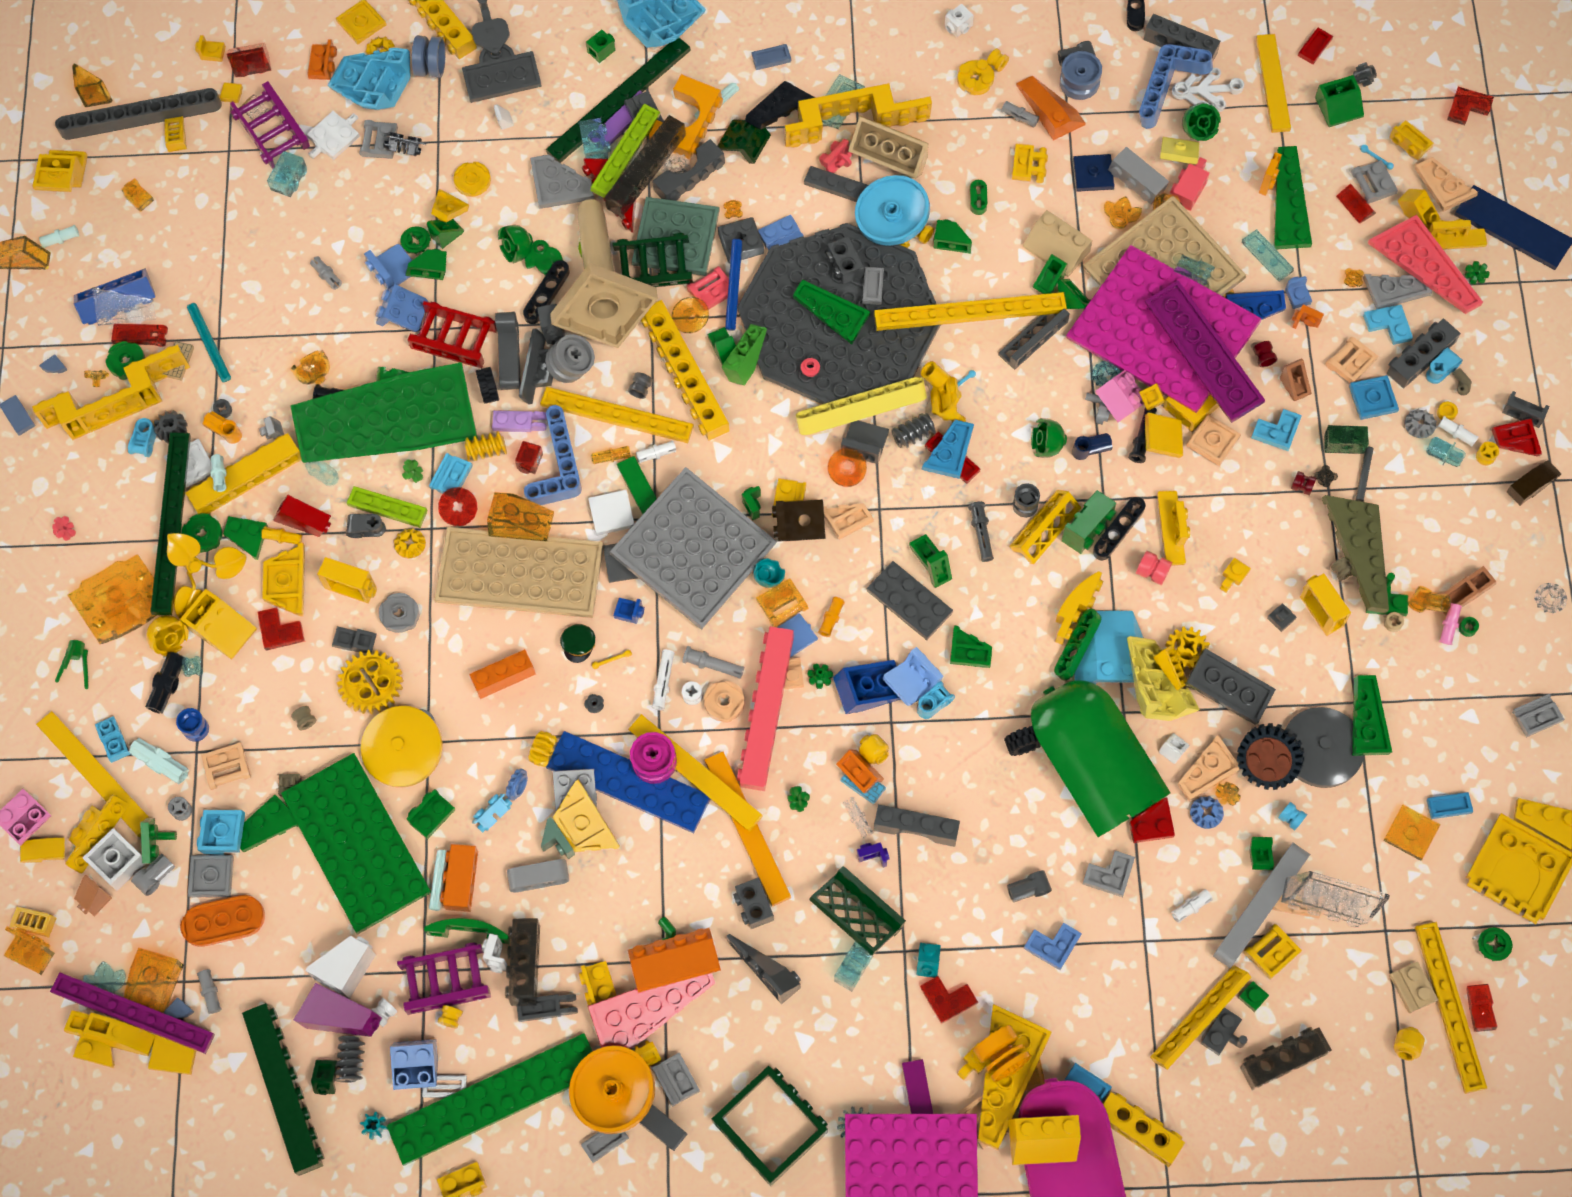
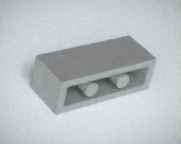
M1127 146L1112 160L1108 169L1114 177L1119 178L1129 189L1135 191L1149 204H1152L1165 191L1170 182Z

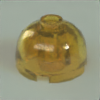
M322 349L320 353L317 350L299 360V366L296 367L294 364L290 369L295 378L302 384L311 385L315 383L320 385L326 381L325 376L330 371V362Z

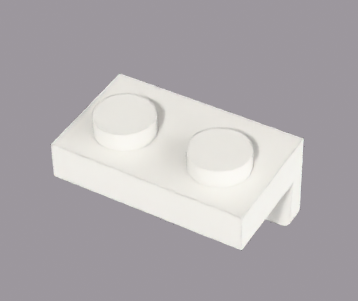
M489 934L488 939L484 940L482 951L484 952L483 960L492 972H508V964L505 959L500 958L503 944L498 935Z

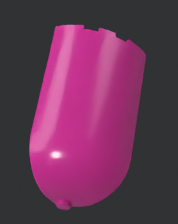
M1057 1078L1044 1080L1045 1084L1032 1089L1021 1104L1018 1118L1079 1115L1081 1139L1076 1162L1024 1164L1030 1197H1126L1109 1117L1098 1096L1087 1086L1079 1082L1058 1081Z

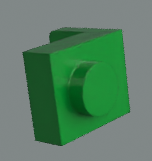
M1272 837L1251 838L1249 852L1252 870H1273Z

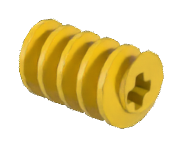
M496 431V437L489 433L488 439L481 434L480 441H478L476 436H473V442H470L468 438L465 440V449L469 462L471 456L474 461L478 460V455L485 459L486 453L492 458L494 451L497 456H500L501 450L507 454L504 437L501 436L499 431Z

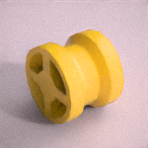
M998 48L994 49L987 58L988 65L994 66L997 72L1002 71L1009 61V56L1001 54Z
M1484 442L1476 453L1477 461L1485 466L1493 464L1499 455V447L1493 442Z
M443 1005L441 1009L443 1012L442 1016L438 1018L437 1022L441 1025L457 1029L459 1025L458 1019L462 1016L463 1011Z

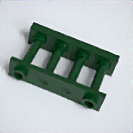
M675 233L669 237L633 241L619 239L617 242L612 243L614 251L620 252L621 272L626 277L632 278L629 276L627 250L638 249L641 275L632 279L655 288L693 283L692 272H688L685 265L683 244L689 243V237L684 235V233ZM676 244L678 271L677 273L669 274L667 272L665 246ZM657 247L660 273L655 276L648 274L646 248Z

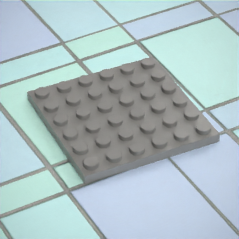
M685 467L612 548L609 554L702 630L754 570V566L776 545L777 541Z

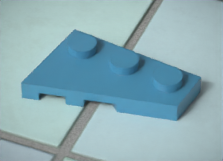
M954 420L942 437L941 442L923 464L922 470L960 479L974 424Z

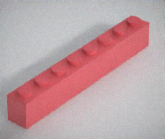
M770 626L769 632L764 634L763 644H766L765 652L761 651L759 663H762V669L757 671L756 683H759L758 690H754L752 702H755L754 710L750 709L748 722H751L750 729H746L744 741H747V747L742 749L741 761H744L743 768L738 770L737 781H740L742 788L765 791L794 640V630Z

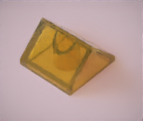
M75 63L72 65L74 88L85 108L109 104L113 101L102 79Z

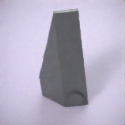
M731 934L726 936L727 942L781 1005L801 989V984L799 983L801 979L795 971L790 972L785 966Z

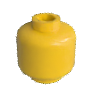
M878 734L865 735L860 740L859 753L869 764L879 765L888 758L889 746Z
M1414 1027L1403 1028L1397 1032L1393 1048L1398 1057L1406 1061H1412L1421 1056L1425 1038Z

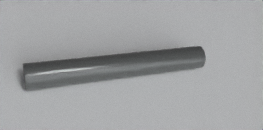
M1370 446L1365 449L1356 501L1364 502L1374 450Z

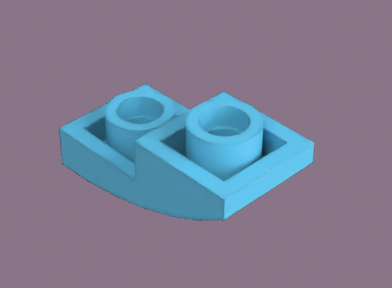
M114 716L95 724L99 738L111 763L130 755Z

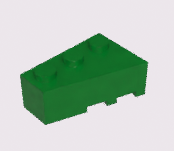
M1096 490L1084 504V508L1074 515V521L1071 524L1067 523L1065 525L1062 542L1079 554H1082L1085 549L1088 551L1094 543L1093 538L1096 534L1099 536L1105 529L1104 524L1106 521H1111L1115 516L1117 503Z

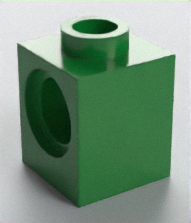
M601 29L586 41L587 53L600 64L616 51L614 37Z

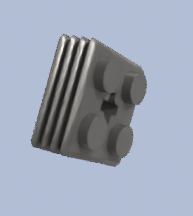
M753 217L718 227V235L729 264L733 239L744 240L742 241L741 260L764 254V246Z

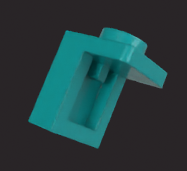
M920 943L917 976L938 977L941 945Z

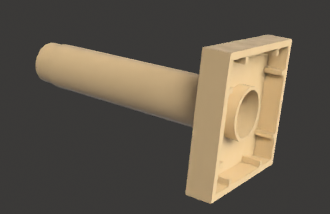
M588 199L582 201L577 208L584 270L550 313L551 324L619 348L657 301V289L614 272L603 205L597 200Z

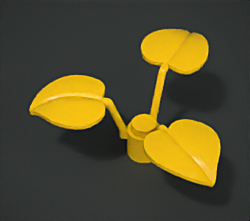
M181 533L168 534L167 557L173 565L183 566L187 570V575L192 584L191 588L189 586L180 587L175 594L174 610L177 617L180 619L203 592L200 589H195L196 584L192 573L198 572L201 566L204 565L216 568L215 573L218 578L230 579L243 569L246 555L236 548L223 547L214 556L215 564H210L196 557L200 553V544L195 538Z

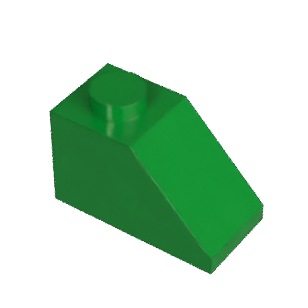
M937 219L933 249L971 254L972 240L957 222H952L948 219Z
M427 249L408 263L405 276L443 280L446 273L447 251Z

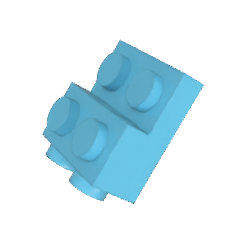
M203 810V817L200 819V836L197 838V850L203 854L223 855L224 852L240 853L245 812L243 810Z

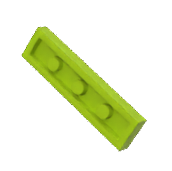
M353 486L347 500L349 507L421 528L428 511L426 507Z

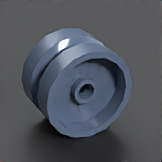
M416 35L412 46L413 74L425 77L429 73L433 78H441L444 73L446 58L444 38L433 36L429 41L427 36Z
M1077 51L1068 55L1062 63L1060 74L1062 92L1075 100H1085L1096 94L1102 75L1100 60L1094 54L1086 51Z

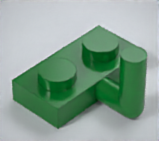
M1388 573L1386 576L1389 610L1386 613L1366 610V613L1388 615L1392 612H1397L1405 617L1408 615V595L1391 594V584L1395 579L1394 573Z
M146 818L140 822L142 863H152L158 857L159 846L156 845V840L177 839V832H158L155 818Z

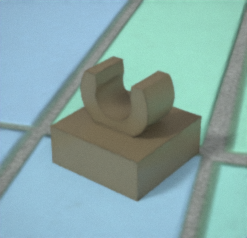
M279 774V796H282L281 793L300 783L301 775Z

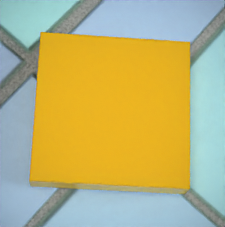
M361 0L335 18L336 22L357 45L387 25L386 21L366 0Z
M1148 412L1145 415L1146 451L1177 458L1182 457V420Z
M155 1035L148 1069L191 1075L196 1050Z

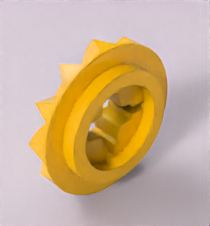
M378 36L377 39H371V42L367 44L366 53L367 55L373 54L382 45L384 49H381L380 53L386 52L389 48H395V45L386 36L384 38Z
M414 528L404 529L403 532L397 534L394 540L396 552L401 557L408 559L419 556L426 546L425 537ZM412 537L414 544H410V547L407 548V544L404 542H408Z

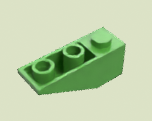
M750 324L722 365V369L729 382L745 386L754 373L767 331L765 327Z

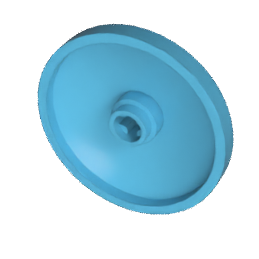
M901 175L886 176L868 185L860 194L855 206V219L861 233L870 241L887 246L902 244L917 236L925 227L930 215V202L925 189L914 179Z

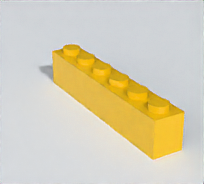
M288 433L281 435L272 443L261 446L253 454L244 456L241 461L225 468L227 473L225 477V491H215L213 489V478L210 476L206 481L199 485H194L185 493L198 514H210L302 460L300 451Z

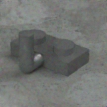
M1224 1007L1201 1044L1218 1056L1228 1041L1236 1047L1242 1048L1248 1041L1247 1037L1242 1035L1238 1038L1233 1034L1242 1019Z

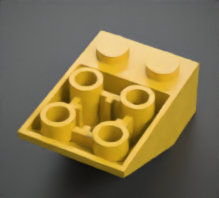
M207 589L201 593L180 618L188 630L231 660L257 630L254 625Z

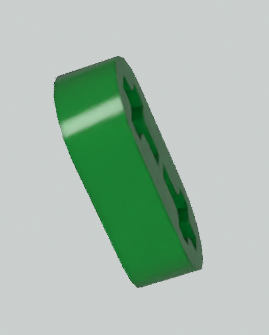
M978 179L973 181L970 186V209L973 214L982 215L987 211V184L983 180ZM976 187H980V194H977ZM977 201H980L981 208H977Z

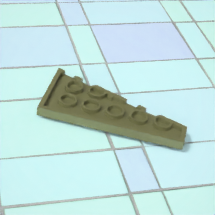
M1324 495L1321 498L1324 505H1327L1330 521L1334 522L1337 530L1335 534L1346 560L1350 561L1352 566L1351 573L1357 578L1359 583L1358 590L1366 610L1386 613L1389 610L1379 505Z

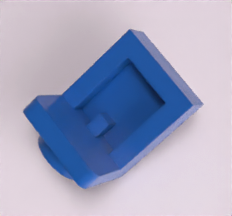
M619 598L613 616L614 619L637 624L638 619L643 617L645 607H643L641 599H637L635 602Z

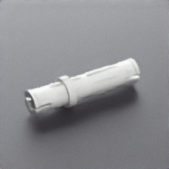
M665 649L662 651L657 683L653 688L655 694L652 708L655 710L665 709L666 695L670 690L668 685L675 652Z

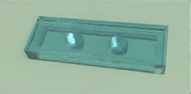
M1257 229L1242 239L1241 243L1278 282L1294 271V267Z

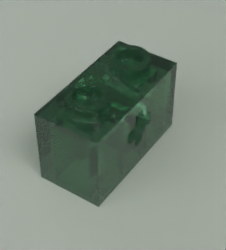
M1328 425L1324 434L1325 453L1364 454L1369 445L1368 426Z

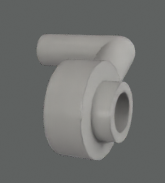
M1087 393L1085 400L1100 404L1095 423L1103 425L1104 421L1108 422L1110 411L1107 410L1100 397Z

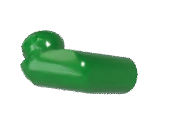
M667 917L661 918L658 924L666 933V938L662 940L676 936V928Z

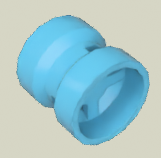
M1290 802L1278 818L1283 822L1289 823L1290 828L1295 831L1307 814L1297 810L1296 805Z

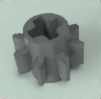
M1367 62L1359 64L1356 67V71L1353 72L1357 83H1362L1363 87L1371 85L1374 82V78L1377 77L1375 67L1373 65L1368 66Z

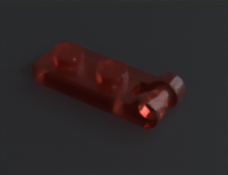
M114 324L111 341L113 344L127 341L128 343L134 342L138 345L164 347L166 346L165 335L168 333V327L154 324Z

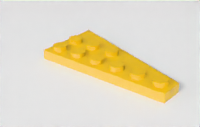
M1521 798L1517 799L1514 814L1515 821L1536 833H1541L1552 842L1558 843L1572 852V810Z
M993 1004L989 1035L1007 1025H1011L1018 1035V1040L1012 1046L1024 1044L1025 1049L1022 1053L1029 1052L1031 1055V1059L1024 1064L1022 1069L998 1082H993L991 1079L994 1072L987 1073L985 1071L978 1141L998 1150L1009 1127L1008 1120L1013 1118L1052 1031ZM991 1060L986 1062V1068L992 1062Z

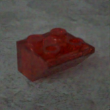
M265 42L228 49L227 58L235 77H245L247 75L272 71L269 52Z

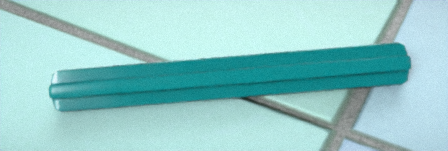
M191 303L187 305L189 314L221 381H230L231 376L197 304Z

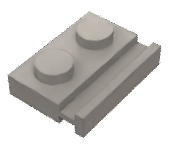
M1550 694L1515 708L1512 711L1526 738L1565 720L1556 703L1552 701Z
M680 1052L661 1062V1064L652 1067L672 1107L700 1092Z

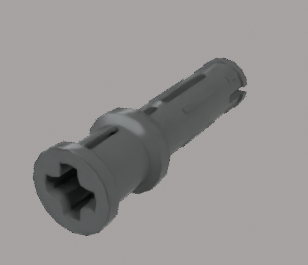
M978 501L969 504L968 510L971 511L972 515L971 525L976 530L981 561L989 562L994 559L987 529L989 519L986 517L984 510L986 507L985 502Z

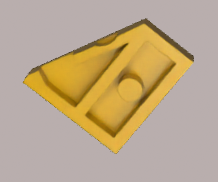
M84 1037L79 1038L73 1054L74 1058L110 1068L115 1066L112 1058L113 1047L107 1046L104 1042Z

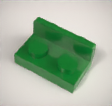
M434 789L432 792L425 794L422 803L418 807L410 810L407 821L428 840L456 809Z

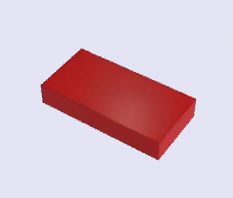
M1318 27L1299 51L1298 57L1314 65L1332 41L1333 35Z

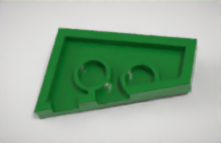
M276 795L272 796L244 822L240 850L243 853L267 842L270 838L286 833L287 830L295 826L299 827L290 809Z

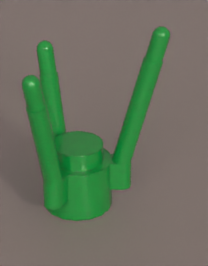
M78 640L69 641L65 657L55 679L56 683L59 682L64 669H67L70 660H80V657H82L84 688L86 690L89 688L88 650L84 649L85 643Z

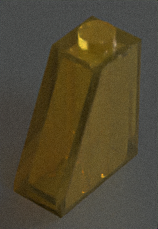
M25 235L1 241L0 269L46 270L49 269L51 252Z

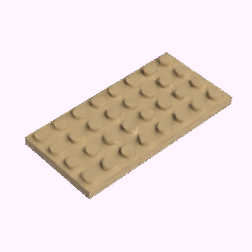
M447 527L434 599L435 603L593 618L604 543L600 541Z

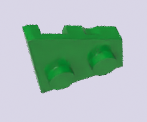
M228 516L223 535L231 542H234L240 549L250 554L252 558L258 560L264 541L262 539V530L265 526L268 527L265 522Z

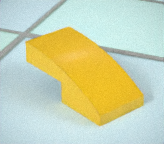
M65 838L26 840L20 846V863L64 860Z

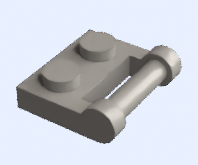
M365 120L363 145L360 148L359 154L362 157L393 159L394 151H387L386 148H383L384 140L388 141V137H384V135H389L390 132L397 133V123ZM372 130L377 131L374 149H370Z
M1382 160L1363 167L1358 166L1351 170L1353 178L1357 179L1368 204L1395 195L1398 192ZM1366 174L1375 192L1371 191L1363 175Z

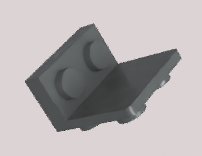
M859 420L851 422L847 436L841 442V454L879 464L889 429Z

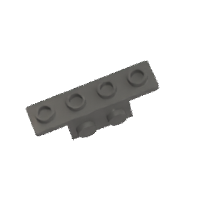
M537 328L532 329L519 389V398L528 405L533 403L536 388L552 386L553 377L547 370L545 362L546 353L549 349H544L545 337Z

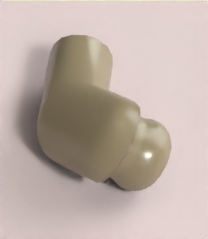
M1459 368L1453 375L1459 381L1458 393L1464 396L1470 392L1472 381Z

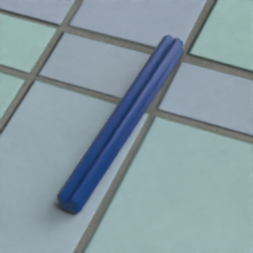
M733 239L731 247L725 325L726 330L729 331L736 329L742 240Z

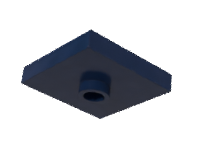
M1111 154L1073 157L1077 192L1114 190V177L1108 170L1112 162Z

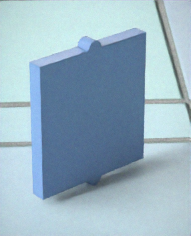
M800 613L777 627L794 630L790 658L818 640V637L811 629V624H807Z

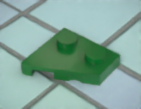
M954 625L950 664L990 668L992 646L979 641L974 635H969L960 630L959 626Z

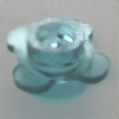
M199 656L191 659L187 657L182 659V670L186 677H191V675L195 674L197 676L202 675L203 669L200 665L201 658Z

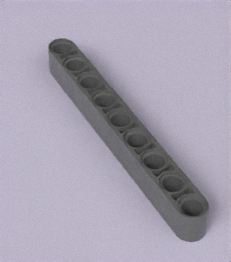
M206 88L61 116L55 121V126L63 139L71 140L165 122V119L181 116L186 118L218 111L222 107V103L215 89Z

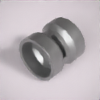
M637 372L633 377L634 382L630 385L628 392L636 398L645 399L648 394L647 389L651 386L653 379L644 373Z

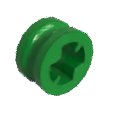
M1473 617L1464 618L1459 625V632L1465 637L1474 636L1479 629V623ZM1467 623L1473 626L1471 631H1469V628L1468 630L1465 628Z

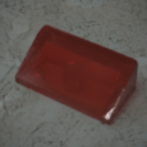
M1351 183L1336 196L1359 224L1376 214V211Z

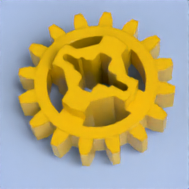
M1183 626L1181 632L1175 629L1174 635L1170 634L1168 637L1169 641H1166L1165 644L1166 647L1172 645L1174 648V644L1177 641L1178 648L1175 652L1183 670L1186 666L1193 670L1200 656L1197 651L1198 647L1200 646L1202 653L1203 649L1209 648L1210 645L1209 642H1204L1207 636H1200L1201 630L1193 632V627L1186 631L1185 626Z

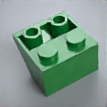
M1354 75L1318 86L1315 99L1328 127L1364 117L1361 90Z

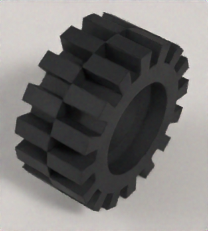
M491 367L476 370L484 404L499 401Z
M1033 726L1024 727L1021 730L1018 729L1004 738L1011 756L1027 754L1041 747Z

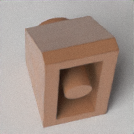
M85 875L74 899L79 903L78 909L85 915L89 912L95 917L112 897Z

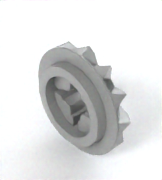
M1418 408L1415 411H1410L1406 416L1405 428L1409 434L1416 438H1427L1434 433L1437 420L1434 419L1433 414L1427 412V409L1419 410ZM1423 418L1424 424L1419 429L1418 421Z

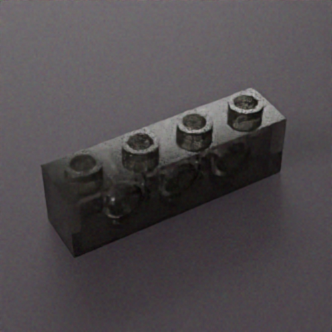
M538 918L513 919L512 926H509L508 929L511 946L507 948L510 966L506 967V977L509 979V986L505 987V998L509 999L511 1006H537L541 928ZM522 940H528L524 945L519 944ZM522 959L527 960V962L523 965L518 964V962ZM521 979L526 980V982L522 985L517 984V982Z
M1312 1027L1306 1028L1300 1032L1301 1036L1295 1039L1293 1036L1282 1040V1045L1276 1048L1274 1045L1263 1049L1262 1052L1264 1054L1257 1057L1255 1054L1244 1058V1063L1240 1066V1069L1251 1090L1253 1091L1328 1055L1332 1049L1320 1027L1314 1030ZM1299 1043H1304L1308 1046L1309 1050L1307 1053L1299 1049ZM1280 1052L1287 1053L1290 1060L1288 1062L1281 1060ZM1261 1061H1266L1270 1064V1071L1262 1069Z

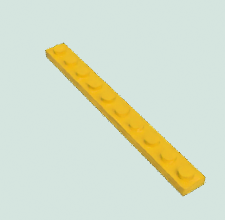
M1064 292L874 310L876 331L1058 314L1064 308L1067 310Z

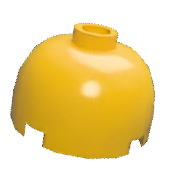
M164 615L152 621L147 629L146 639L150 648L156 654L166 657L168 652L177 653L183 648L180 645L184 640L187 642L189 631L187 626L176 617Z

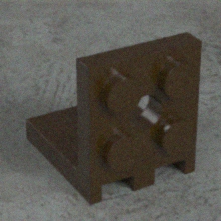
M823 499L789 502L776 501V505L772 506L773 518H777V526H773L774 538H778V542L826 539ZM801 515H808L810 517V524L808 526L800 525L799 517Z

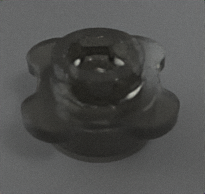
M1323 465L1322 469L1314 474V477L1317 478L1316 480L1320 485L1329 487L1333 480L1338 479V474L1332 472L1328 465Z

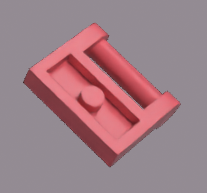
M719 266L695 283L691 282L686 285L690 294L694 296L705 312L728 298L729 278ZM714 279H719L711 285L707 286L706 288L702 289L701 291H698V289L710 283Z

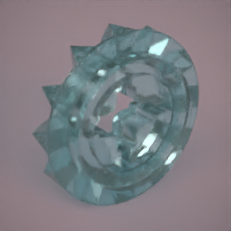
M1102 361L1093 368L1092 380H1094L1096 386L1101 387L1108 382L1107 378L1103 377L1105 370L1108 375H1111L1110 380L1120 374L1122 370L1107 361Z

